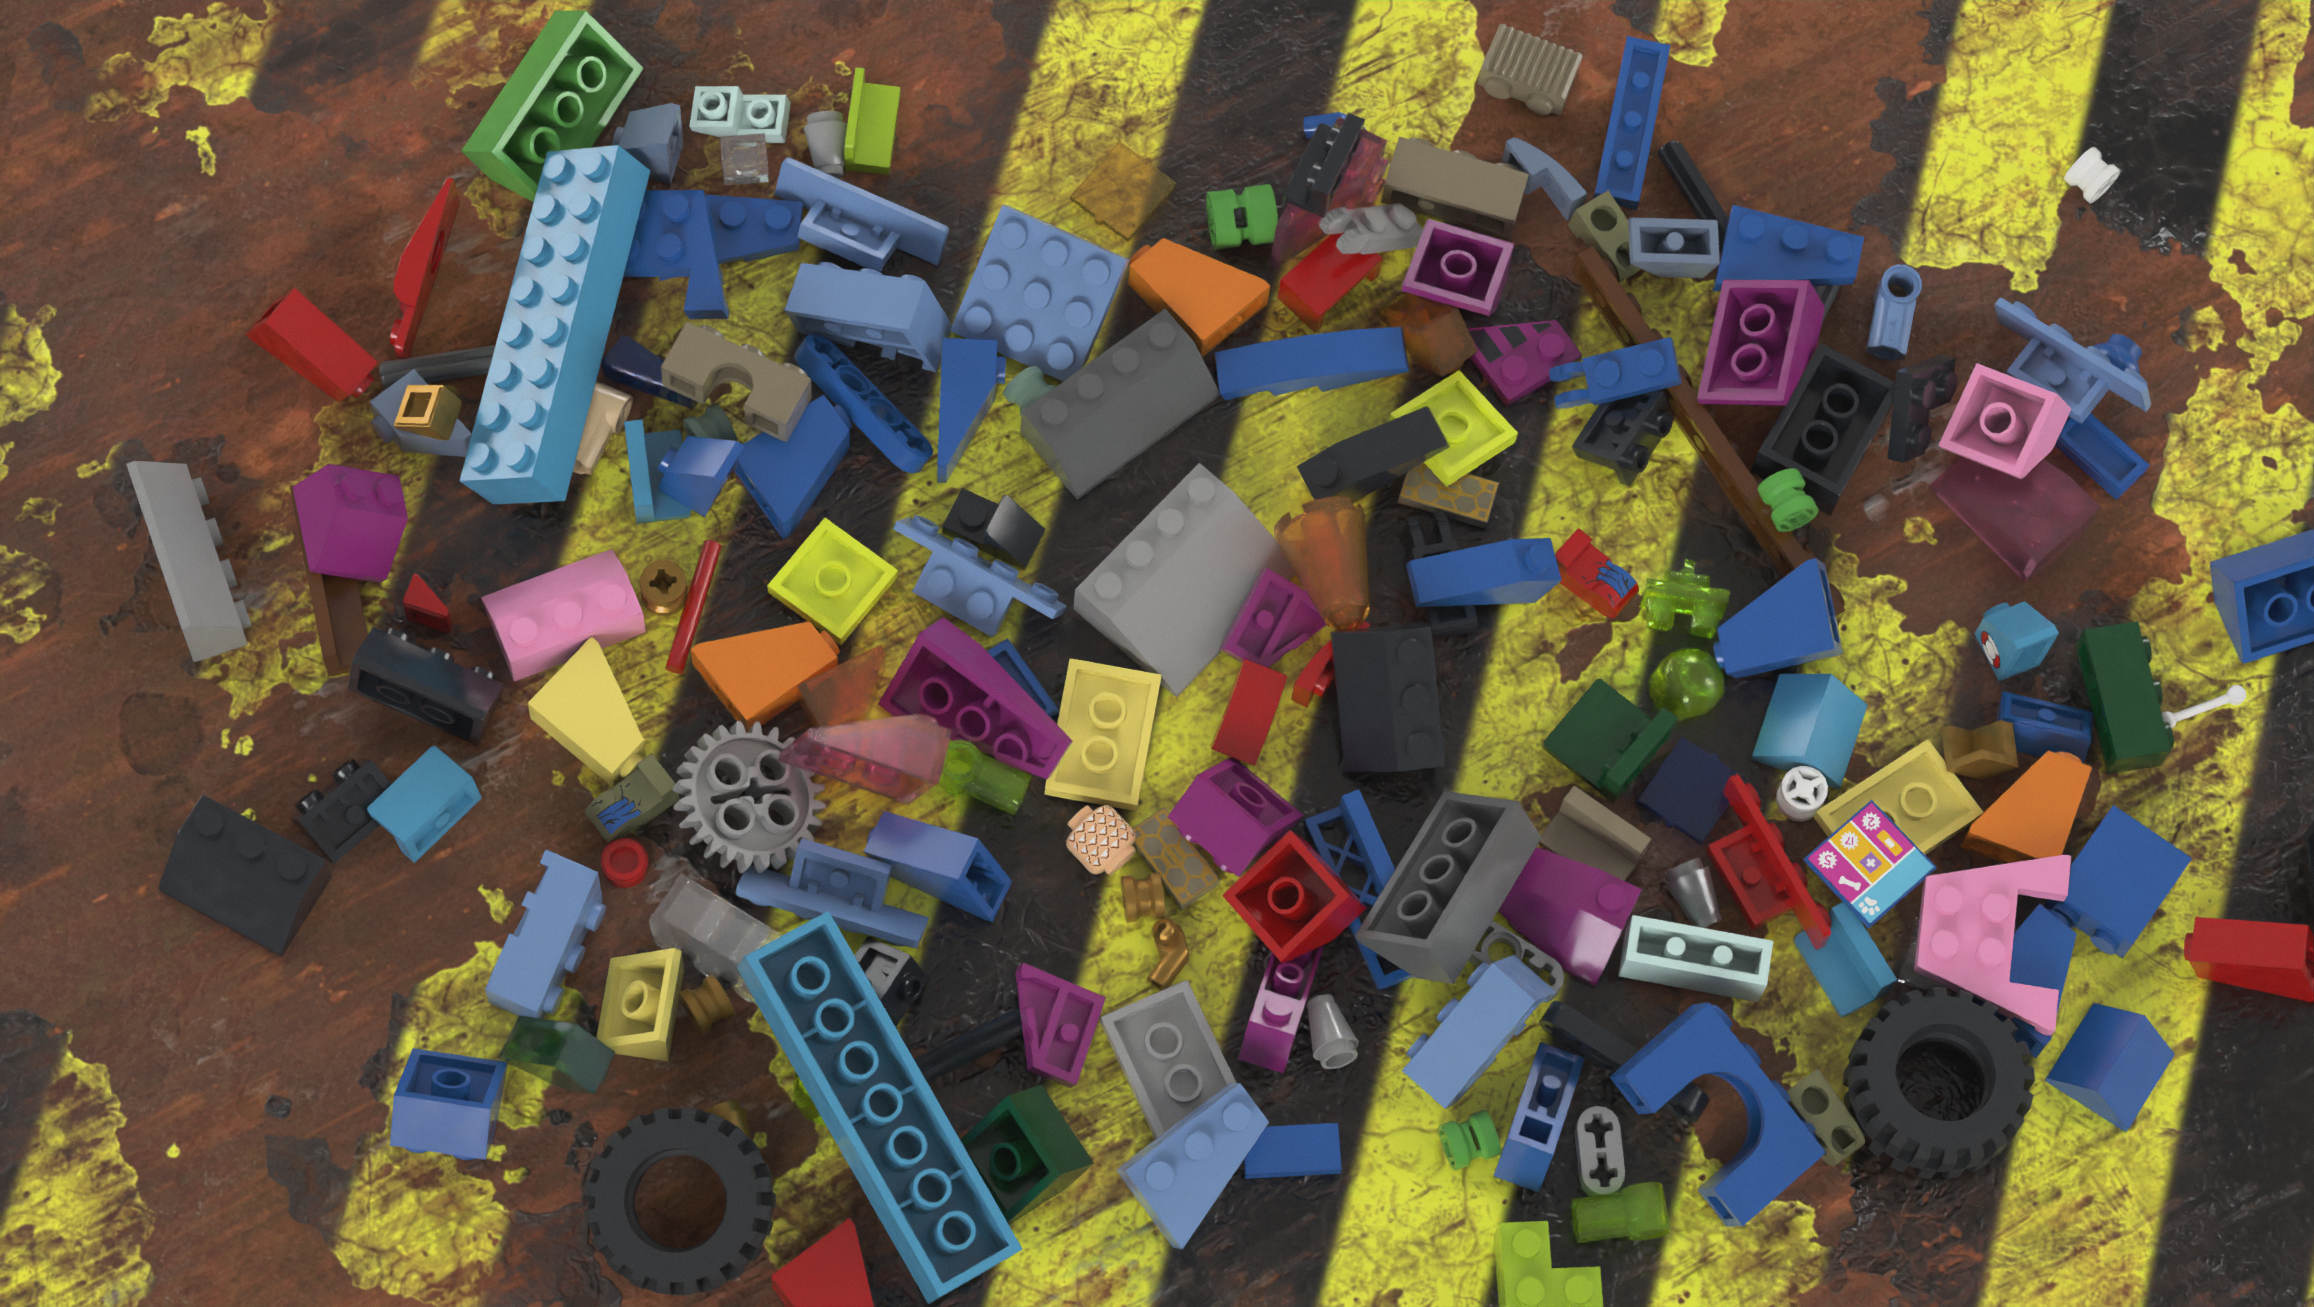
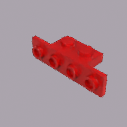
M1738 773L1729 777L1723 793L1742 823L1743 828L1709 844L1706 853L1752 931L1793 910L1814 948L1818 950L1824 947L1831 935L1830 928L1832 927L1827 910L1821 903L1815 904L1807 891L1808 881L1804 871L1796 862L1791 863L1784 852V839L1777 826L1772 822L1768 824L1759 809L1761 808V801L1754 787L1750 783L1744 784Z

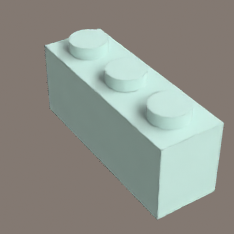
M1632 915L1624 935L1618 976L1758 1002L1767 987L1773 941Z

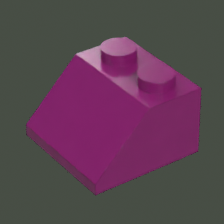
M1427 219L1401 291L1490 316L1497 309L1508 279L1514 243Z
M327 464L293 486L310 572L379 583L385 581L390 572L408 520L399 476Z
M1230 757L1198 774L1168 815V818L1177 825L1179 833L1185 839L1193 843H1199L1211 853L1217 866L1228 873L1240 877L1289 830H1292L1304 815L1239 760Z

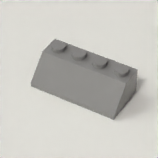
M148 461L126 463L193 662L248 645L243 629L252 625L243 600L233 602L229 588L238 584L229 558L219 561L215 547L224 543L215 518L205 520L201 506L210 502L201 477L192 480L187 464Z

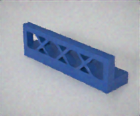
M1358 789L1343 795L1339 807L1305 819L1304 826L1316 852L1339 877L1345 860L1364 868L1368 878L1363 890L1360 891L1353 887H1348L1362 903L1374 905L1393 875L1395 868L1362 794ZM1342 819L1349 834L1344 850L1326 843L1319 828ZM1352 843L1358 855L1349 852ZM1331 855L1340 858L1337 866H1335ZM1371 885L1377 897L1368 894ZM1359 917L1349 925L1378 991L1414 977L1403 969L1384 975L1377 960L1378 954L1361 944L1355 937L1362 925Z

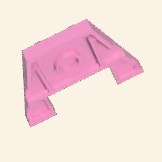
M2059 855L1926 876L1922 889L1914 971L1957 993L1959 990L1973 993V997L1983 1002L1987 1000L1998 1007L1996 1012L2011 1019L2016 1017L2034 1026L2035 1031L2043 1035L2052 1036L2056 1027L2059 990L2010 982L2018 895L2065 901L2068 896L2071 856Z

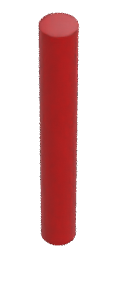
M705 540L701 549L665 669L672 673L683 674L722 548L715 541Z

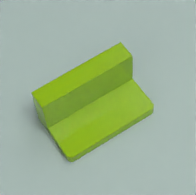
M859 67L855 68L845 138V170L890 175L901 87L865 83V68Z

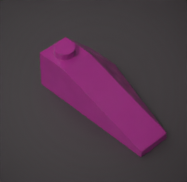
M944 617L919 633L878 702V705L914 732L928 737L935 734L954 741V746L967 751L973 748L995 756L998 762L1045 779L1052 776L1073 742L979 643Z
M1536 847L1498 912L1510 922L1509 926L1519 935L1523 934L1539 950L1555 959L1561 965L1563 972L1596 987L1642 889L1598 868Z

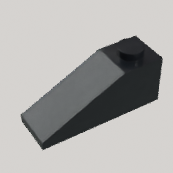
M1426 406L1337 442L1301 463L1297 468L1317 506L1333 516L1449 448L1450 445L1432 411Z

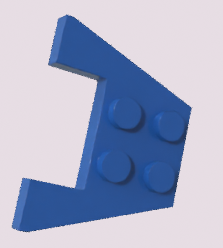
M645 190L623 277H689L684 312L688 318L728 319L729 309L723 292L722 270L717 259V242L709 199L703 190Z

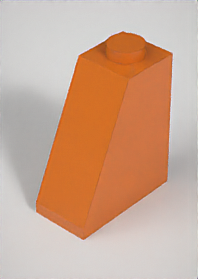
M1165 238L1161 239L1153 247L1150 245L1143 246L1133 255L1129 262L1128 285L1157 314L1166 309L1194 341L1202 357L1268 304L1270 285L1264 279Z
M810 621L699 643L691 648L693 666L736 721L742 722L746 733L755 722H760L761 726L838 673L837 655L840 653L837 644L828 632L823 630L819 633Z
M2047 751L1972 823L1960 847L2004 864L2062 855L2092 767L2083 764L2077 756L2071 753Z

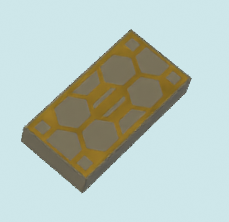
M1423 462L1406 473L1398 503L1433 514L1444 511L1447 518L1486 529L1499 482L1467 473L1446 487Z
M1163 807L1132 828L1136 834V839L1132 846L1152 873H1160L1162 886L1182 911L1220 884V879L1193 843L1179 833L1177 825L1168 818L1170 813Z

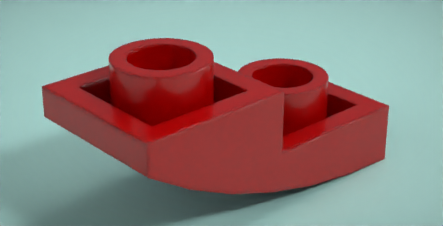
M1361 620L1345 630L1369 628L1370 624ZM1331 640L1310 660L1294 683L1291 700L1308 708L1314 695L1321 698L1324 696L1334 677Z
M1243 658L1226 700L1228 704L1210 746L1211 749L1255 766L1278 707L1287 675Z

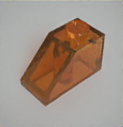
M1402 292L1376 311L1387 328L1401 327L1403 329L1406 350L1418 365L1440 376L1457 371L1463 366L1466 359L1478 352L1456 306L1408 292Z
M881 645L797 685L798 702L823 748L833 743H836L837 746L845 745L856 739L861 734V730L866 727L885 671V651Z

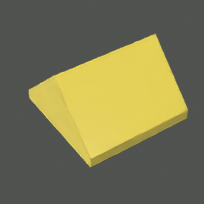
M671 948L610 959L595 1050L669 1061L679 1004L678 993L681 992L684 975L681 950Z

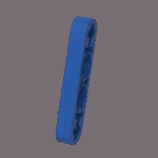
M818 334L807 335L794 354L795 361L799 367L836 405H840L850 420L893 464L908 473L920 472L933 455V448L929 441L834 343Z

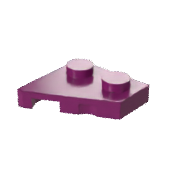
M1264 568L1260 571L1219 649L1241 663L1243 658H1246L1263 666L1270 667L1290 650L1296 649L1309 640V637L1320 629L1339 619L1342 612L1271 569Z

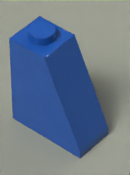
M825 395L807 405L787 443L762 432L742 444L744 448L733 468L736 475L783 540L792 535L850 448V429L852 428V423L840 405L833 407Z
M1816 558L1805 561L1718 627L1720 641L1714 642V653L1719 668H1725L1726 674L1734 678L1842 655L1843 649L1825 564Z
M886 811L883 812L877 825L870 831L867 845L863 851L868 858L892 864L891 878L990 922H993L1012 883L1009 876L978 838Z
M2041 904L2034 909L2014 933L2010 969L2011 983L2059 990L2057 1013L2077 933L2070 929V923L2062 914L2053 909L2047 910ZM1975 997L1971 1001L1980 1006H1983L1985 1003ZM1998 1012L1994 1014L2002 1023L2009 1018ZM2016 1017L2010 1018L2018 1028L2013 1036L2016 1043L2026 1041L2030 1054L2036 1059L2052 1036L2043 1035L2035 1031L2034 1026Z

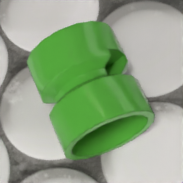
M1270 184L1245 187L1240 195H1237L1233 189L1207 192V220L1214 250L1240 247L1242 241L1246 239L1252 245L1275 243L1278 241V214L1274 192ZM1241 208L1242 227H1236L1234 209Z

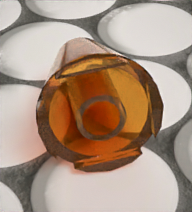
M1326 497L1302 504L1304 513L1291 519L1290 512L1280 518L1274 527L1276 543L1328 627L1337 628L1338 631L1356 629L1363 624V620L1370 613L1366 522L1363 507L1360 504L1355 507L1352 499L1347 497Z

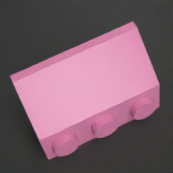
M612 549L481 597L514 682L566 663L591 636L599 642L601 649L646 633L643 611L628 575Z

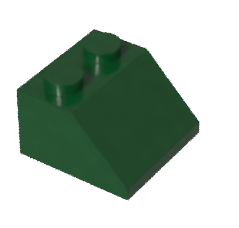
M1042 1085L1008 1095L960 1139L1008 1225L1064 1191L1094 1164Z

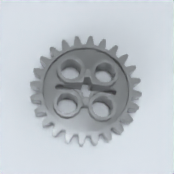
M737 721L730 728V733L723 725H720L712 733L713 738L707 733L704 734L697 741L698 747L692 746L684 755L689 762H683L676 771L684 779L679 780L673 786V791L685 796L674 805V810L688 813V816L679 824L680 828L694 827L696 833L690 840V844L693 845L704 841L708 844L704 857L707 859L717 851L721 854L720 867L725 868L733 859L737 860L739 873H744L752 862L758 874H762L769 867V863L778 870L787 863L786 857L794 861L801 839L814 841V837L810 832L817 831L823 823L814 815L821 813L826 808L825 803L814 799L815 796L825 789V786L819 783H811L810 779L819 771V768H805L802 763L807 758L809 752L805 750L794 754L791 751L795 741L794 737H790L783 744L777 741L779 734L777 727H774L766 736L762 735L760 722H755L747 733L742 722ZM760 765L769 767L775 775V780L765 778L760 771ZM715 769L726 772L731 780V785L720 782L716 777ZM784 790L788 793V796L782 794L773 795L772 793ZM745 791L746 796L737 798L742 792ZM760 796H762V797L754 804L753 798H759ZM711 798L713 800H726V802L722 804H713L711 802ZM768 809L774 810L782 816L784 826L778 825L770 819ZM724 814H729L738 821L739 830H734L725 823Z

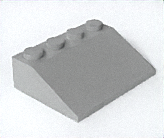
M1199 463L1075 589L1073 609L1146 672L1161 674L1160 684L1177 698L1222 652L1219 648L1260 571L1264 568H1269L1290 581L1299 572L1300 567L1240 498Z

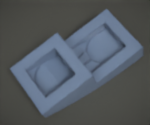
M1515 137L1506 141L1502 162L1511 164L1521 172L1529 174L1524 191L1526 195L1542 187L1567 221L1571 219L1574 211L1584 205L1587 192L1578 181L1557 161L1540 149Z

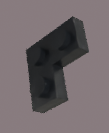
M1937 355L1896 371L1887 459L1905 463L1925 454L1931 440V428L1928 425L1930 410L1951 402L1957 388V375L1954 373L1956 358Z

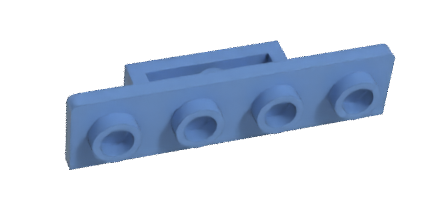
M787 157L781 164L774 195L787 201L803 202V208L810 210L800 224L798 238L853 261L862 267L878 272L882 270L896 248L937 266L941 262L949 233V228L946 225Z
M2000 297L1994 304L1999 323L2030 341L2006 371L2007 375L2058 394L2071 408L2069 417L2082 424L2108 390H2111L2145 412L2150 408L2151 400L2147 382L2140 374L2129 368L2122 371L2112 365L2109 358L2102 351L2093 346L2082 347L2073 341L2072 336L2064 328L2053 323L2050 326L2036 319V315L2030 308L2018 301L2011 304Z
M915 515L913 519L907 517L898 520L893 527L897 532L933 551L912 592L991 637L997 634L1015 598L1051 619L1063 615L1067 607L1057 600L1059 594L1053 589L1041 583L1035 582L1031 586L1017 578L1019 572L1014 567L999 560H994L992 564L977 555L979 549L961 538L955 537L952 541L937 533L939 526L927 518Z
M803 838L797 847L791 876L767 869L762 874H758L754 865H750L743 873L735 893L738 897L748 899L756 905L772 906L793 912L803 919H814L829 910L837 926H840L843 930L881 938L895 946L917 948L929 920L927 916L884 904L893 867L892 864Z

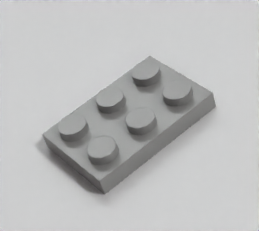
M1188 980L1100 1017V1024L1155 1140L1229 1083H1236Z

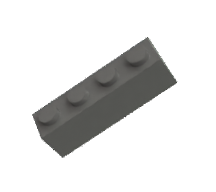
M1163 309L1021 412L1020 433L1078 500L1220 397V392L1194 341L1166 309Z
M1444 791L1355 935L1357 940L1415 978L1454 984L1541 840L1540 834L1519 801Z

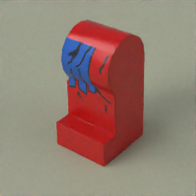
M1578 528L1555 553L1561 576L1559 583L1603 616L1614 619L1639 592V586L1627 571L1613 564L1611 559L1591 544L1593 539Z

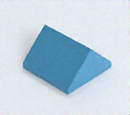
M1779 674L1751 759L1786 772L1798 766H1810L1820 771L1829 787L1839 790L1867 704L1832 674Z

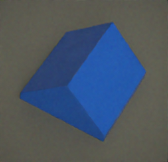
M2093 1003L2044 1081L2124 1132H2127L2175 1054L2145 1015Z

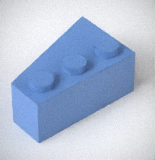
M821 262L819 265L801 263L784 309L800 333L807 335L818 334L829 339L831 342L854 348L856 340L883 348L881 357L895 360L897 353L921 359L923 360L922 369L935 373L942 357V338H948L952 327L950 320L923 279L914 275H902L901 278L886 276L869 268H863L860 271L847 270L829 262Z
M547 849L540 861L541 864L545 865L546 871L535 893L527 891L522 906L527 907L514 934L509 933L485 988L488 1003L539 1026L546 1013L553 1015L558 1009L564 995V989L560 986L568 971L575 973L585 953V947L581 944L588 930L594 932L597 930L606 911V905L602 904L603 898L598 872Z
M1515 955L1495 961L1491 965L1483 962L1466 981L1471 989L1461 1001L1454 997L1440 1011L1436 1019L1441 1025L1430 1037L1426 1033L1421 1035L1406 1053L1411 1060L1402 1071L1444 1109L1456 1104L1496 1060V1055L1512 1036L1515 1035L1517 1037L1527 1026L1524 1022L1543 1001L1547 1003L1556 994L1554 989Z
M1229 1083L1117 1168L1116 1171L1172 1248L1183 1249L1269 1121L1241 1083Z

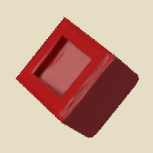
M414 573L402 601L406 619L444 633H450L453 626L448 608L421 577Z

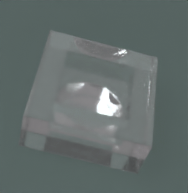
M765 133L720 137L724 185L769 182Z

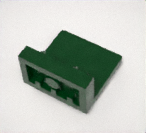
M1597 679L1548 735L1542 747L1614 804L1671 737L1678 718L1663 707L1652 719L1602 679Z

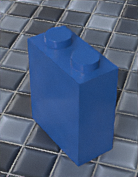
M2113 805L2070 866L2068 896L2065 901L2047 899L2044 906L2062 914L2070 923L2071 928L2077 927L2090 936L2091 942L2099 950L2110 955L2116 954L2123 958L2192 858Z

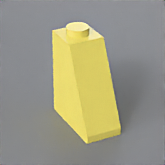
M591 636L528 702L531 720L610 786L614 787L638 769L637 764L646 756L645 745L640 730L599 642Z

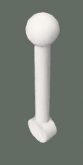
M2233 685L2225 695L2176 713L2163 712V721L2169 722L2171 728H2173L2178 721L2227 703L2239 705L2246 698V691L2239 685Z

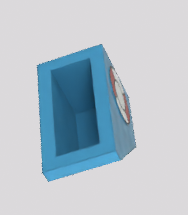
M2025 601L2011 607L2008 603H2001L1990 608L1983 614V619L1975 632V636L1998 681L2040 666L2059 634L2053 623Z

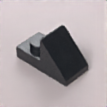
M962 488L942 526V533L952 538L957 537L966 540L980 551L1025 571L1045 533V528L1007 495H1003L1000 503L997 504Z

